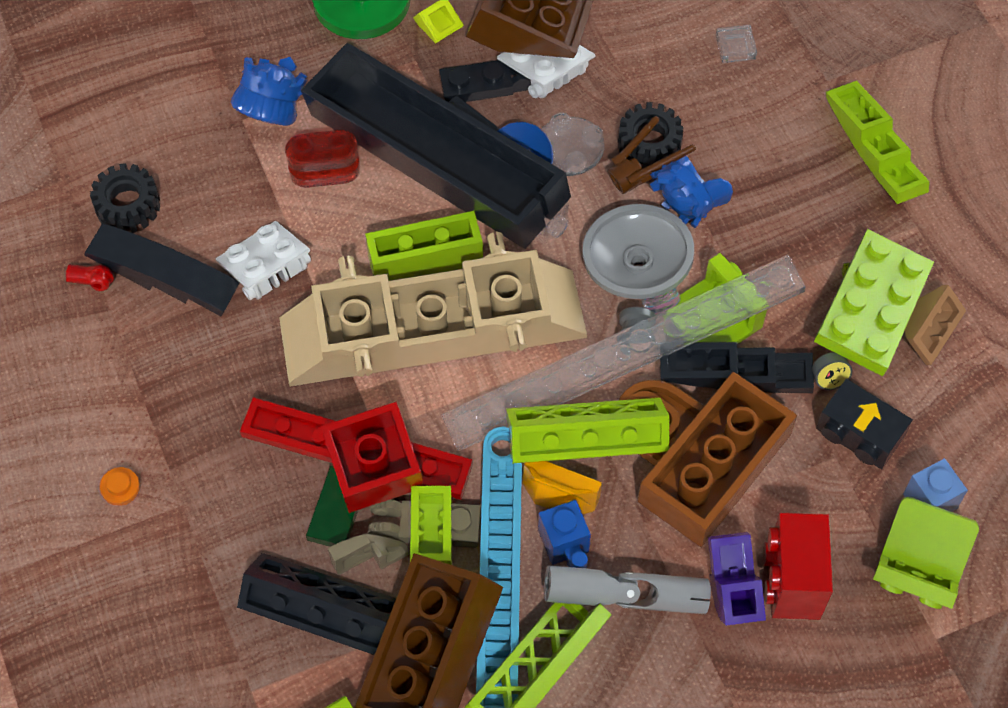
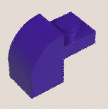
M743 532L708 537L712 574H709L710 585L719 619L726 626L765 621L766 614L762 580L755 575L751 534Z

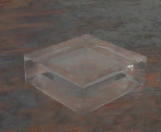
M751 25L717 28L716 40L722 63L756 60L757 49Z

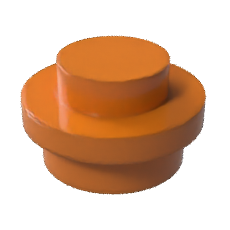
M125 467L109 470L100 481L101 495L112 505L122 506L131 503L140 489L137 475Z

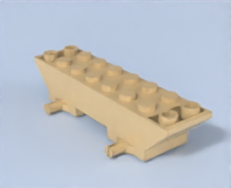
M494 232L487 236L491 254L481 259L463 261L461 270L388 281L387 274L369 277L356 275L354 258L347 256L348 269H346L345 259L342 256L338 259L341 278L331 283L311 286L313 294L279 317L289 386L352 376L364 377V374L369 376L376 372L510 350L517 352V349L522 351L528 347L587 338L573 271L538 258L537 250L519 253L505 251L503 234L501 232H496V242Z

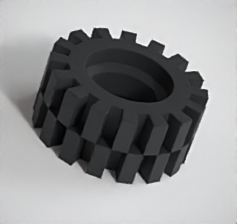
M646 102L645 109L642 108L641 104L635 105L634 112L631 109L627 110L625 118L622 117L620 121L618 149L621 153L653 117H659V122L652 130L664 136L663 141L658 143L642 141L626 158L628 160L636 158L640 164H643V169L681 150L684 131L679 116L674 118L675 111L671 108L664 112L665 105L660 103L657 109L652 108L653 102Z
M126 163L119 164L120 170L115 171L114 166L108 167L109 174L106 176L101 172L98 175L100 182L93 181L91 185L93 191H90L91 202L100 223L113 227L117 226V228L125 231L126 228L130 227L131 233L138 232L136 226L139 224L145 229L149 226L147 218L154 221L157 217L155 211H160V197L152 175L149 176L148 171L144 168L140 171L138 165L135 164L131 165L130 170H128ZM134 191L139 194L138 199L132 204L116 206L112 203V200L122 192Z

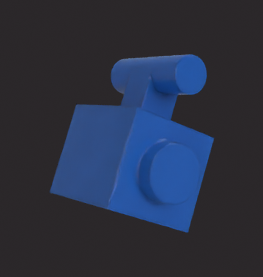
M573 500L539 512L538 532L551 564L554 565L566 561L568 567L587 569L588 558L585 553L589 552L591 534L577 501Z

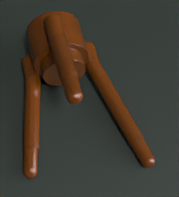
M655 116L621 153L611 158L614 167L608 170V174L619 192L625 194L637 186L653 180L650 174L661 170L662 165H668L694 152L696 146L693 144L644 169L636 158L630 161L626 159L659 122V117Z

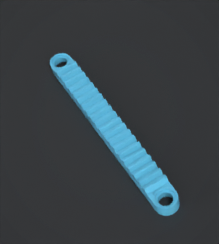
M497 427L489 431L483 443L480 574L501 585L503 590L477 657L476 693L519 643L522 463H512L511 454L498 456L492 451V446L497 441L505 440L510 442V430L508 427ZM512 665L509 668L511 686H518V665ZM501 679L495 686H502ZM487 694L480 704L484 708H504L503 694ZM512 694V702L516 699L518 694Z

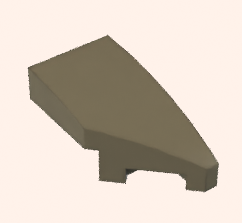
M371 534L359 535L328 548L331 564L338 576L373 557L382 570L410 555V551L404 542Z

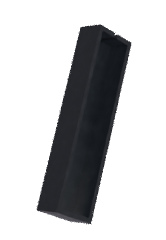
M348 42L301 89L311 116L464 212L474 211L477 220L496 232H501L504 237L524 249L528 247L546 226L544 218L546 217L551 221L571 198L566 172Z

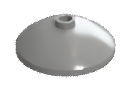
M647 204L625 205L606 212L591 225L583 242V261L592 280L607 292L629 299L653 298L671 291L686 278L694 261V241L685 223L670 211Z

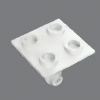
M579 45L574 58L503 52L497 56V59L531 80L528 91L533 98H544L554 88L559 89L563 84L569 83L571 79L585 73L589 65L588 61L593 59L595 54Z
M277 221L262 226L255 234L239 244L232 245L225 253L215 258L224 269L244 286L242 291L249 300L253 298L259 300L262 296L273 290L270 282L275 288L279 287L280 283L276 273L284 282H287L289 277L292 278L299 272L307 269V264L311 262V258L308 255L310 249Z

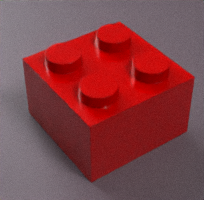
M397 401L320 426L349 513L411 493V486H424L421 470Z
M779 513L775 527H769L768 542H764L763 564L764 566H770L769 580H765L764 600L765 604L772 605V618L821 620L833 593L829 514Z

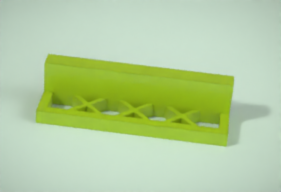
M661 398L506 408V419L510 430L512 463L660 453L669 450V414Z
M553 602L466 704L465 708H484L480 703L487 694H503L504 708H536L612 614L601 604L588 612L580 604ZM562 606L580 621L574 629L558 628L557 612ZM549 622L550 629H543ZM536 637H551L553 654L550 658H535L533 640ZM560 637H566V639L560 644ZM525 651L526 658H519L520 655ZM512 665H527L529 683L526 686H511L509 668ZM536 665H543L537 672ZM501 679L502 686H495ZM512 694H519L512 702Z

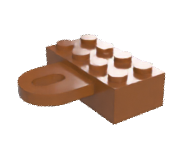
M735 372L731 373L705 406L676 386L660 380L638 382L630 386L619 398V400L661 398L671 423L669 426V450L660 453L638 454L655 466L640 484L638 503L701 548L791 436L797 418L796 413Z

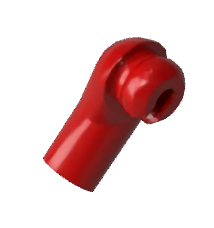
M69 264L67 266L66 282L91 285L96 291H105L114 280L112 270L106 265L83 266Z

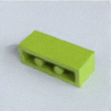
M474 211L365 233L373 276L387 274L388 281L462 269L463 261L483 258V241Z

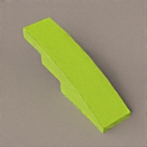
M858 81L826 92V98L845 133L875 178L896 204L929 192L930 181L911 162V149L892 130L893 118Z
M411 486L410 562L415 553L452 565L451 486Z

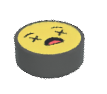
M833 352L818 358L812 366V372L820 388L834 390L839 388L845 379L850 380L852 367L847 358Z

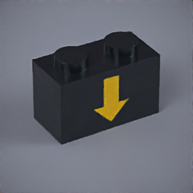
M845 379L822 411L816 429L821 431L828 441L834 444H841L854 452L856 457L863 463L875 465L882 470L905 438L913 419L850 380Z

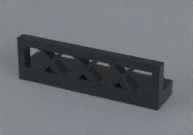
M261 553L243 573L237 608L375 655L390 614L376 609H384L391 612L396 598ZM263 569H267L278 574H271L263 571ZM307 583H308V584H311V585H313V586H315V587H309V586H306V585H303V584H307ZM340 596H346V597H349V598H352V599H351V600H347V599L341 598Z

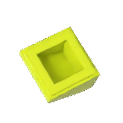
M439 0L413 17L417 25L435 44L464 26L449 0Z

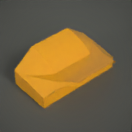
M548 461L524 463L522 484L534 504L550 509L576 500L582 514L595 511L600 500L602 482Z

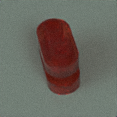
M334 130L299 134L292 137L285 146L290 178L297 186L310 188L346 184L355 180L360 173L357 140L348 131Z

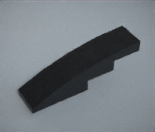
M104 223L101 224L84 253L86 257L101 265L108 266L112 271L149 291L153 286L185 304L189 299L220 317L223 315L240 284L238 280L172 248Z
M737 342L660 343L661 381L719 389L731 373L735 372L765 393L813 394L814 391L813 353H775V347L737 348Z

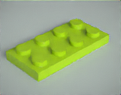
M867 229L814 342L883 377L892 361L934 261Z

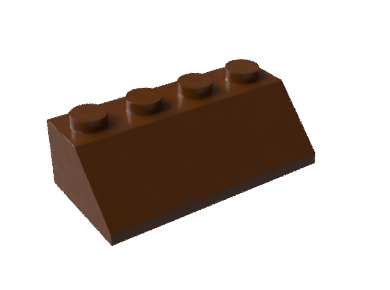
M414 553L354 708H459L503 587L481 574Z

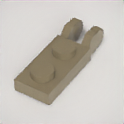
M390 499L370 507V511L374 515L401 517L400 526L391 522L371 523L368 526V534L410 544L411 501H402L400 503ZM451 503L452 546L478 547L481 505Z

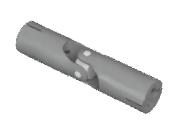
M548 565L544 579V599L546 602L593 606L616 603L623 608L706 614L710 601L704 599H711V586L708 578L625 572L620 573L619 576H613L598 569ZM637 580L648 581L651 587L648 596L643 600L637 601L640 596Z

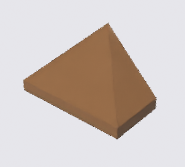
M942 285L918 299L904 331L907 340L925 365H932L967 311L949 285Z

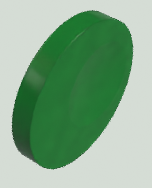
M312 0L314 12L320 23L334 34L350 39H370L388 33L402 22L410 6V0Z

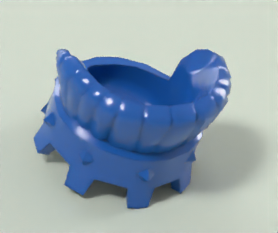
M245 57L244 70L240 80L241 84L231 98L232 107L240 113L262 122L283 126L292 125L297 117L296 102L300 95H302L301 89L307 82V76L300 72L296 78L294 77L292 71H295L297 66L291 57L280 59L279 66L261 58L259 64L255 66L251 57Z
M687 156L668 165H662L661 170L650 174L653 179L657 178V180L650 184L652 191L662 190L665 200L661 203V206L665 210L672 208L677 214H680L679 218L685 225L692 220L690 225L693 228L698 226L702 218L707 217V213L712 208L727 204L733 195L732 185L727 180L718 178L705 182L701 179Z

